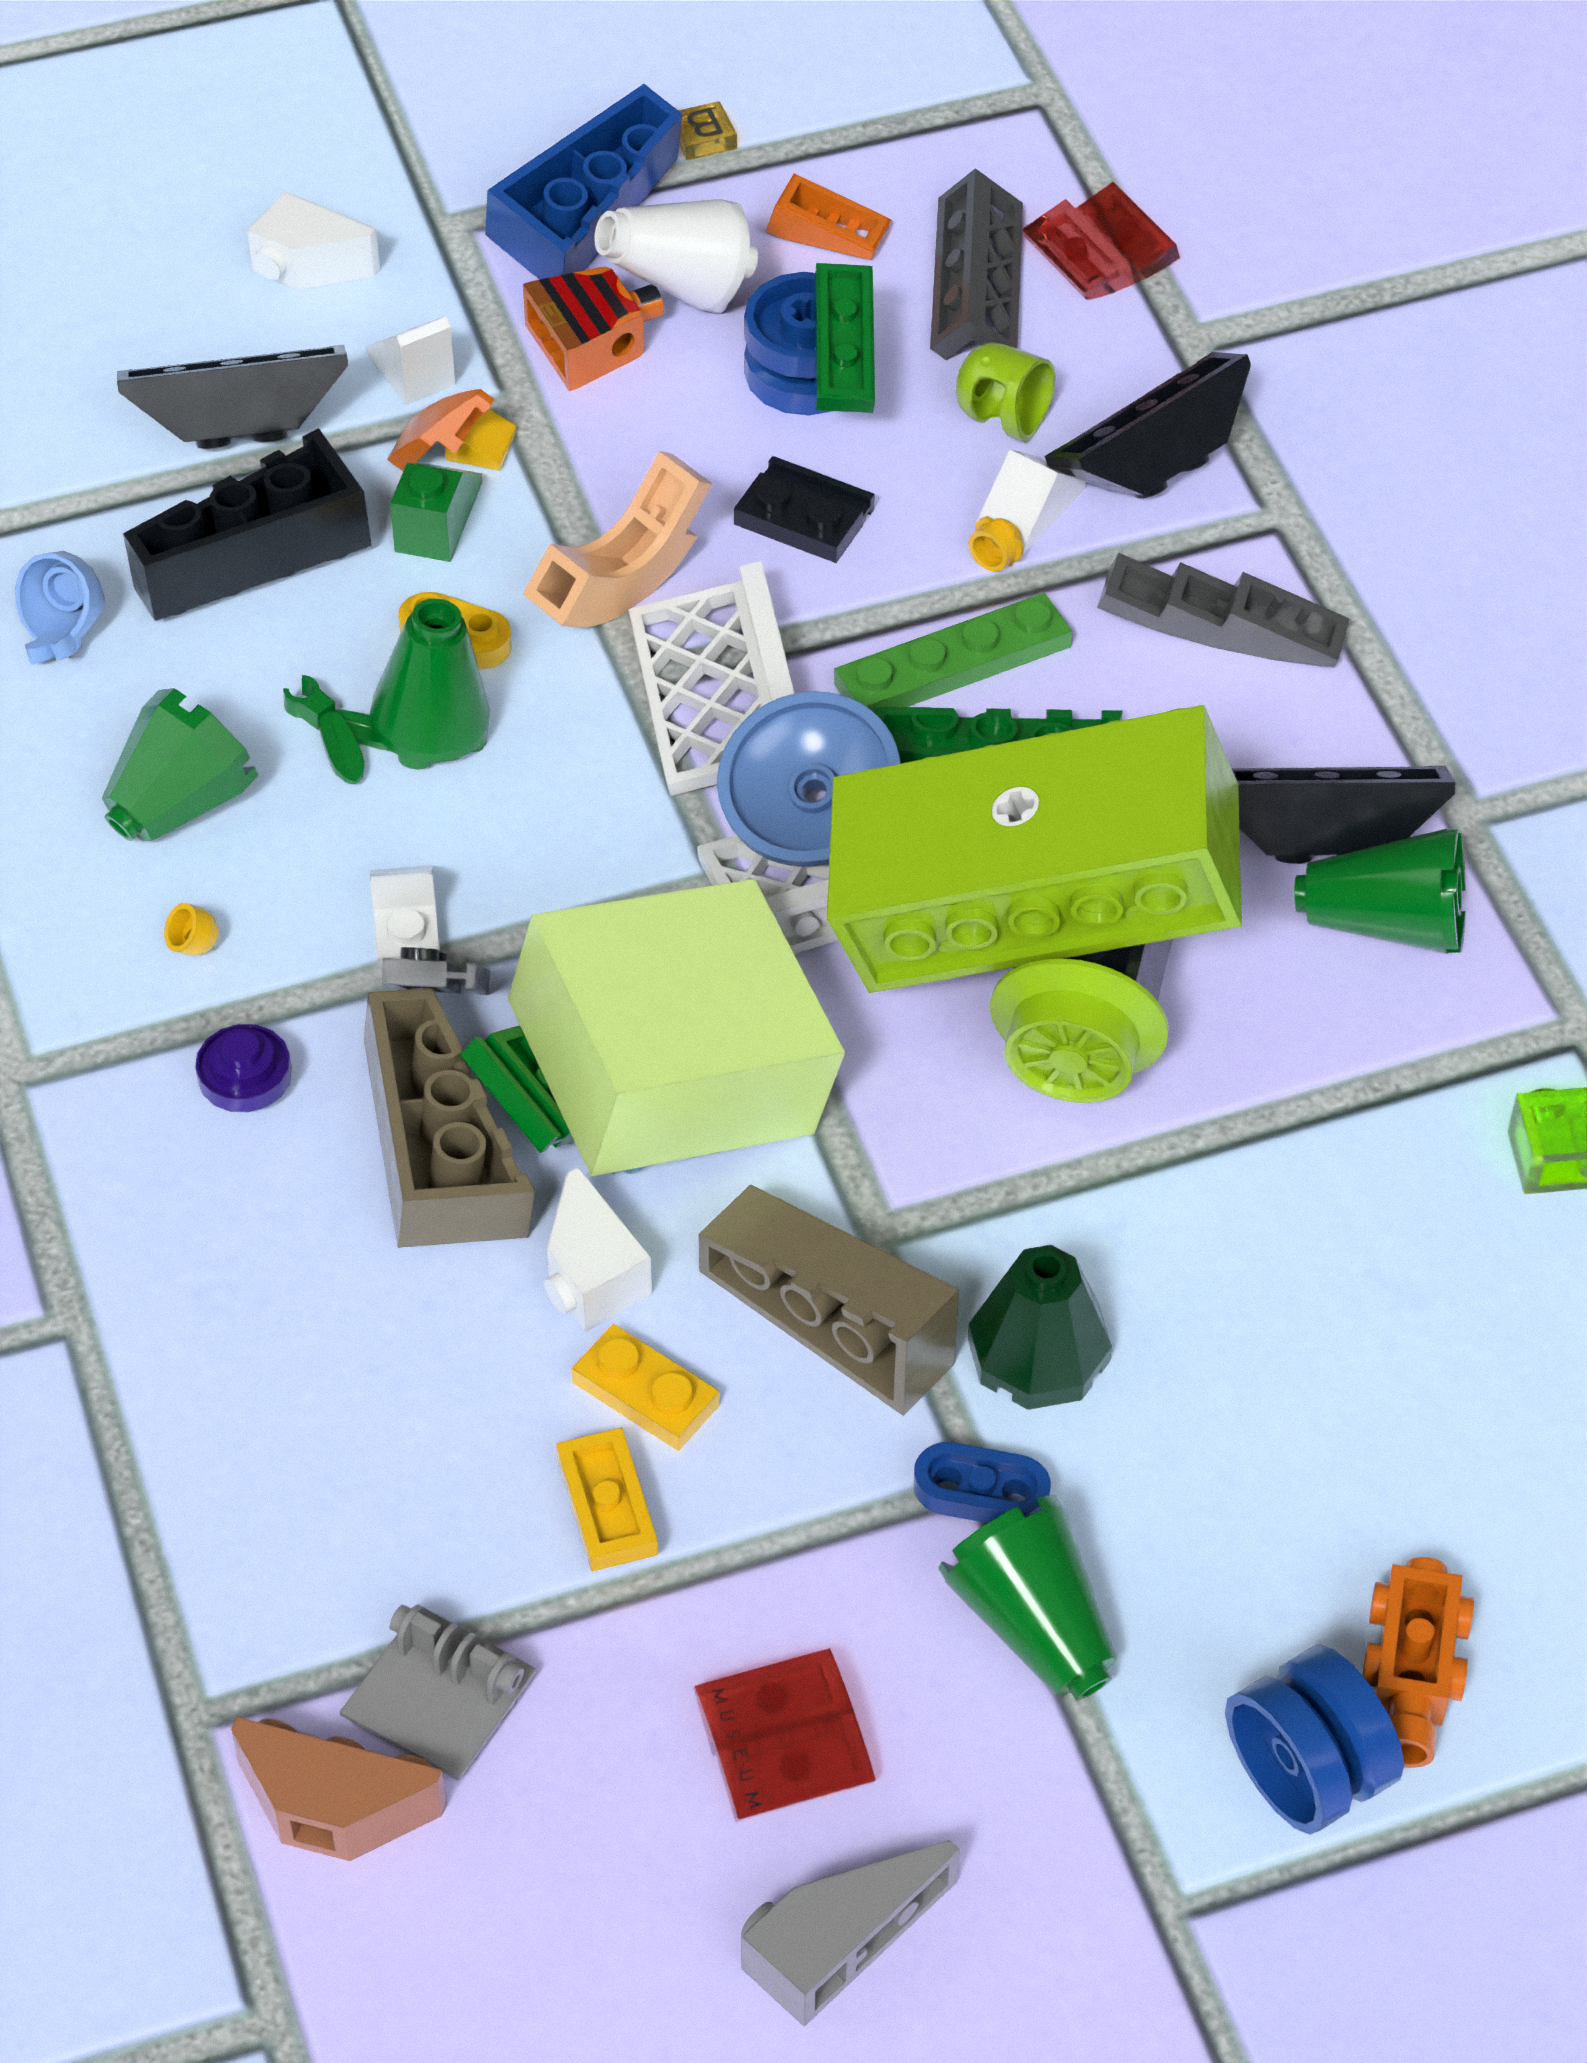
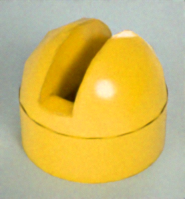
M181 903L172 909L166 920L164 939L171 951L189 956L203 955L214 948L219 939V928L211 912L199 906Z

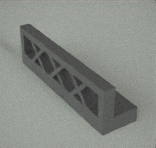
M976 168L938 198L930 349L945 360L949 359L972 340L980 345L990 342L1002 343L1015 348L1018 345L1023 203ZM993 206L1003 213V222L999 219ZM989 237L992 239L994 245L999 251L1002 260L999 259L994 248L992 247L989 241ZM987 275L990 276L995 287L997 288L1000 294V298H998L989 280L987 279ZM985 313L988 314L997 331L985 324Z

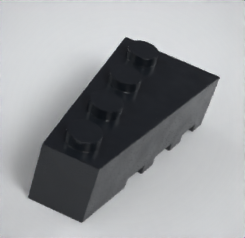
M319 428L302 437L303 447L285 456L278 449L260 459L261 469L242 480L237 481L230 475L213 484L210 497L196 504L189 500H184L123 533L133 587L154 621L181 614L191 608L223 597L236 595L243 590L277 578L290 576L300 570L332 559L342 558L349 553L372 546L364 490Z

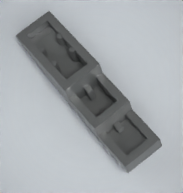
M1121 553L1117 554L1110 566L1097 606L1101 610L1152 630L1212 648L1275 661L1333 668L1338 662L1350 618L1245 572H1242L1235 585H1232L1180 562L1171 576Z

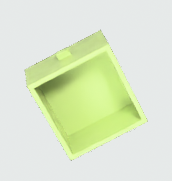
M755 879L531 915L508 1001L591 1177L815 1134L845 1051Z

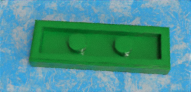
M816 263L814 275L816 410L873 413L875 405L873 266Z

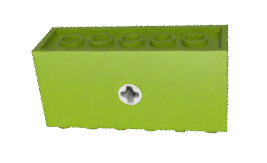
M1205 705L1177 708L1167 712L1126 720H1116L1106 724L1060 733H1049L1040 737L999 745H988L983 748L937 757H927L922 760L876 769L871 768L861 772L833 777L827 920L868 993L1008 969L1037 960L1069 958L1242 927L1238 782Z

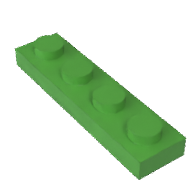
M1044 592L834 668V685L841 695L860 702L873 712L875 707H909L1071 648L1073 631Z

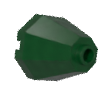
M1053 1245L1024 1249L968 1324L967 1339L980 1384L996 1393L997 1386L1012 1393V1402L1027 1410L1083 1400L1092 1387L1093 1378L1099 1370L1102 1373L1111 1360L1112 1344L1099 1302L1077 1259Z

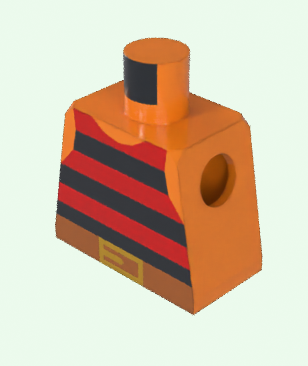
M605 266L523 284L525 326L569 392L639 358L644 352V322L664 315V303L656 286L650 284L628 292L613 269Z

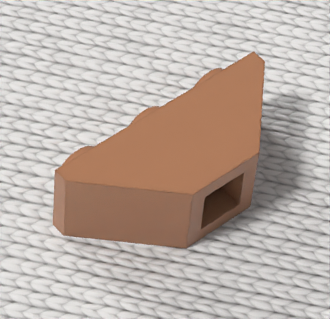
M240 1717L235 1718L231 1730L238 1764L282 1844L352 1861L443 1815L446 1806L443 1772L441 1769L434 1768L429 1762L420 1757L410 1754H399L391 1757L365 1750L359 1743L340 1736H332L327 1738V1740L298 1733L290 1725L275 1719H262L256 1722Z

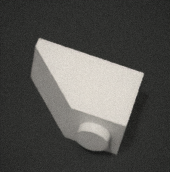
M286 191L247 229L252 271L261 274L269 280H275L296 290L375 277L380 271L377 231L375 228Z
M577 1167L568 1172L547 1246L549 1277L544 1280V1287L554 1307L563 1315L570 1312L586 1332L652 1295L651 1257L582 1171Z

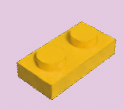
M614 1323L571 1368L573 1384L678 1452L720 1406L719 1390Z
M623 1428L556 1443L558 1464L591 1572L658 1556V1540Z

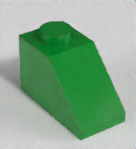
M407 462L390 502L395 552L451 562L482 485V473L427 463Z

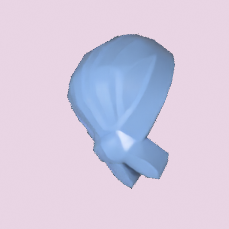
M57 551L34 555L20 569L15 586L16 607L21 622L29 634L36 639L25 644L30 663H41L53 657H56V660H63L82 647V637L104 608L105 596L93 568L80 557L69 552Z

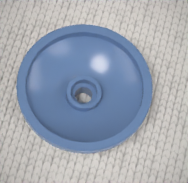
M811 691L790 694L760 707L749 715L734 731L725 746L719 763L717 774L718 797L722 811L733 832L748 848L758 855L790 866L829 864L833 777L861 772L871 768L876 769L901 764V759L896 743L887 726L873 711L860 702L830 692ZM821 789L826 791L825 796L820 801L810 802L806 800L807 795L813 790Z

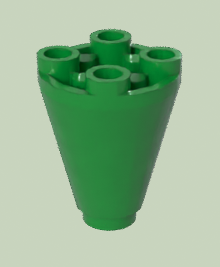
M427 599L414 607L413 612L403 626L376 687L370 709L369 721L375 737L388 750L398 754V760L403 766L420 770L429 767L432 763L457 760L470 752L483 749L487 743L490 708L469 632L459 608L444 599Z

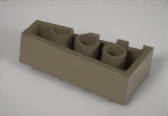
M433 989L368 992L364 1045L398 1248L528 1238L535 1191L526 1173H520L512 1157L513 1147L504 1129H498L486 1105L487 1095L479 1079L472 1078L463 1058L460 1056L463 1048Z
M751 1184L698 1234L699 1272L902 1416L954 1365L959 1289Z

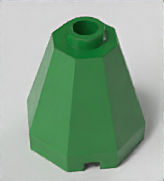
M175 688L158 690L141 708L102 796V800L109 811L104 816L105 820L119 835L128 841H133L136 836L143 841H153L243 793L258 777L254 766L242 767L250 759L246 748L210 711L198 704L191 712L179 706L187 696Z

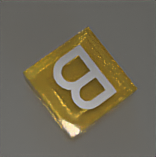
M720 101L678 110L682 113L679 146L687 161L737 149V133Z

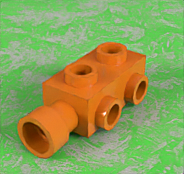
M1428 1557L1410 1559L1405 1566L1392 1564L1388 1583L1375 1581L1369 1624L1382 1626L1380 1644L1367 1643L1362 1676L1371 1687H1374L1375 1693L1391 1718L1401 1743L1404 1767L1406 1768L1423 1767L1433 1761L1437 1734L1435 1725H1443L1449 1700L1462 1701L1468 1659L1454 1657L1456 1638L1468 1640L1474 1609V1598L1461 1596L1463 1575L1447 1573V1567L1442 1562Z

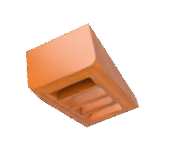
M793 173L774 206L766 232L785 240L871 260L892 219ZM837 224L845 225L846 228H843ZM857 229L868 231L866 237L864 238L856 234Z

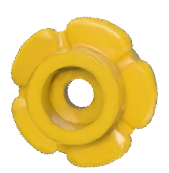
M989 516L977 521L975 524L976 531L970 536L968 546L973 559L981 567L992 572H998L1007 565L1012 567L1015 561L1021 560L1024 552L1022 538L1018 528L1012 522L1002 518L993 520Z

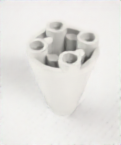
M713 199L623 207L616 211H606L600 217L595 229V247L600 255L606 256L611 263L703 311L722 313L733 299L743 278H750L758 264V251L754 245H750V235L747 219L744 216V208L737 202Z

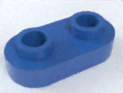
M941 1442L929 1446L918 1456L914 1466L913 1488L918 1501L934 1513L989 1523L1019 1506L1025 1517L1042 1511L1036 1499L1050 1496L1051 1481L1048 1472L1042 1464L1031 1457L955 1442ZM943 1481H950L958 1485V1487L950 1490L941 1488L937 1484ZM1009 1494H1019L1026 1500L1014 1502L1006 1500L1004 1497Z

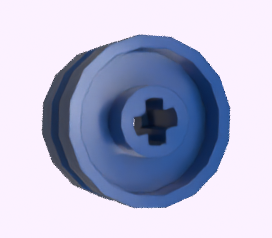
M813 272L780 275L760 285L748 299L744 314V338L746 341L744 375L750 391L767 406L784 413L807 416L832 412L816 410L815 273Z
M1316 1644L1279 1666L1277 1679L1264 1676L1227 1698L1225 1709L1227 1727L1241 1764L1256 1789L1272 1809L1294 1829L1309 1835L1321 1831L1349 1813L1352 1799L1364 1802L1401 1780L1404 1769L1401 1743L1388 1712L1371 1685L1355 1666L1332 1648Z

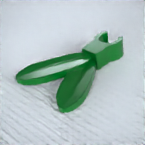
M302 675V695L307 697H295L290 693L289 688H283L286 712L291 716L302 718L319 730L326 755L335 774L348 784H358L362 780L364 773V759L359 744L381 750H390L375 737L369 721L370 715L347 710H335V702L319 689L317 681L310 676Z

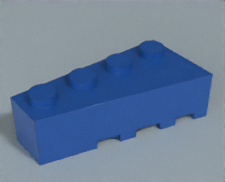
M642 84L487 190L485 235L539 280L584 271L599 254L595 247L594 237L600 217L606 211L639 206L677 161L682 113L646 84Z

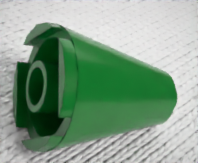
M1442 829L1308 862L1306 875H1296L1294 900L1296 912H1306L1309 925L1445 954L1461 953L1464 943L1466 911H1461L1462 891H1466L1462 835L1458 833L1459 829Z
M1043 1496L1036 1499L1042 1511L1025 1517L1019 1506L1005 1512L972 1533L952 1550L959 1561L955 1566L942 1561L938 1568L945 1583L1056 1696L1060 1697L1072 1693L1075 1700L1079 1701L1096 1693L1112 1680L1108 1669L1116 1662L1117 1658L1066 1511L1056 1496Z

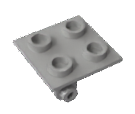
M403 1604L395 1611L389 1625L390 1630L396 1632L397 1635L340 1710V1716L407 1753L426 1760L434 1768L441 1769L442 1772L459 1781L537 1673V1668L419 1604L412 1608Z

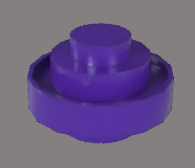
M237 1024L220 1029L205 1040L197 1052L195 1070L202 1095L214 1106L230 1112H252L266 1108L282 1097L290 1084L292 1065L285 1041L273 1030L259 1025Z

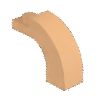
M659 451L631 504L618 522L604 535L583 546L570 547L549 544L523 595L562 626L586 628L601 625L620 617L628 609L633 608L655 592L674 572L689 552L698 536L688 528L712 483L673 453Z

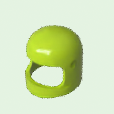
M995 342L984 343L968 354L959 369L955 389L959 407L969 418L977 422H986L990 418L1000 417L1002 430L1007 436L1023 442L1029 441L1039 429L1053 398L1056 381L1054 365L1049 359L1010 345Z

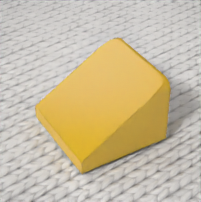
M488 409L472 425L464 439V443L456 453L445 447V459L447 461L500 471L517 432L516 425Z

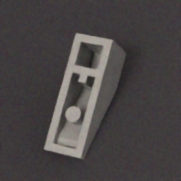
M950 1840L795 1887L775 1905L772 1902L762 1904L747 1919L741 1931V1969L805 2027L957 1883L960 1849Z

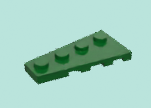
M875 707L874 713L883 721L892 734L902 764L922 760L927 757H937L983 748L988 745H999L1040 737L1049 733H1060L1106 724L1111 721L1122 720L1123 710H1101L1100 719H1072V710L1046 709L1045 719L1011 718V709L986 708V712L975 717H959L954 708Z

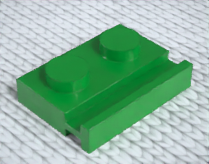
M520 1025L490 1033L485 1040L480 1036L476 1037L462 1051L460 1056L539 1153L545 1152L551 1145L557 1148L574 1142Z

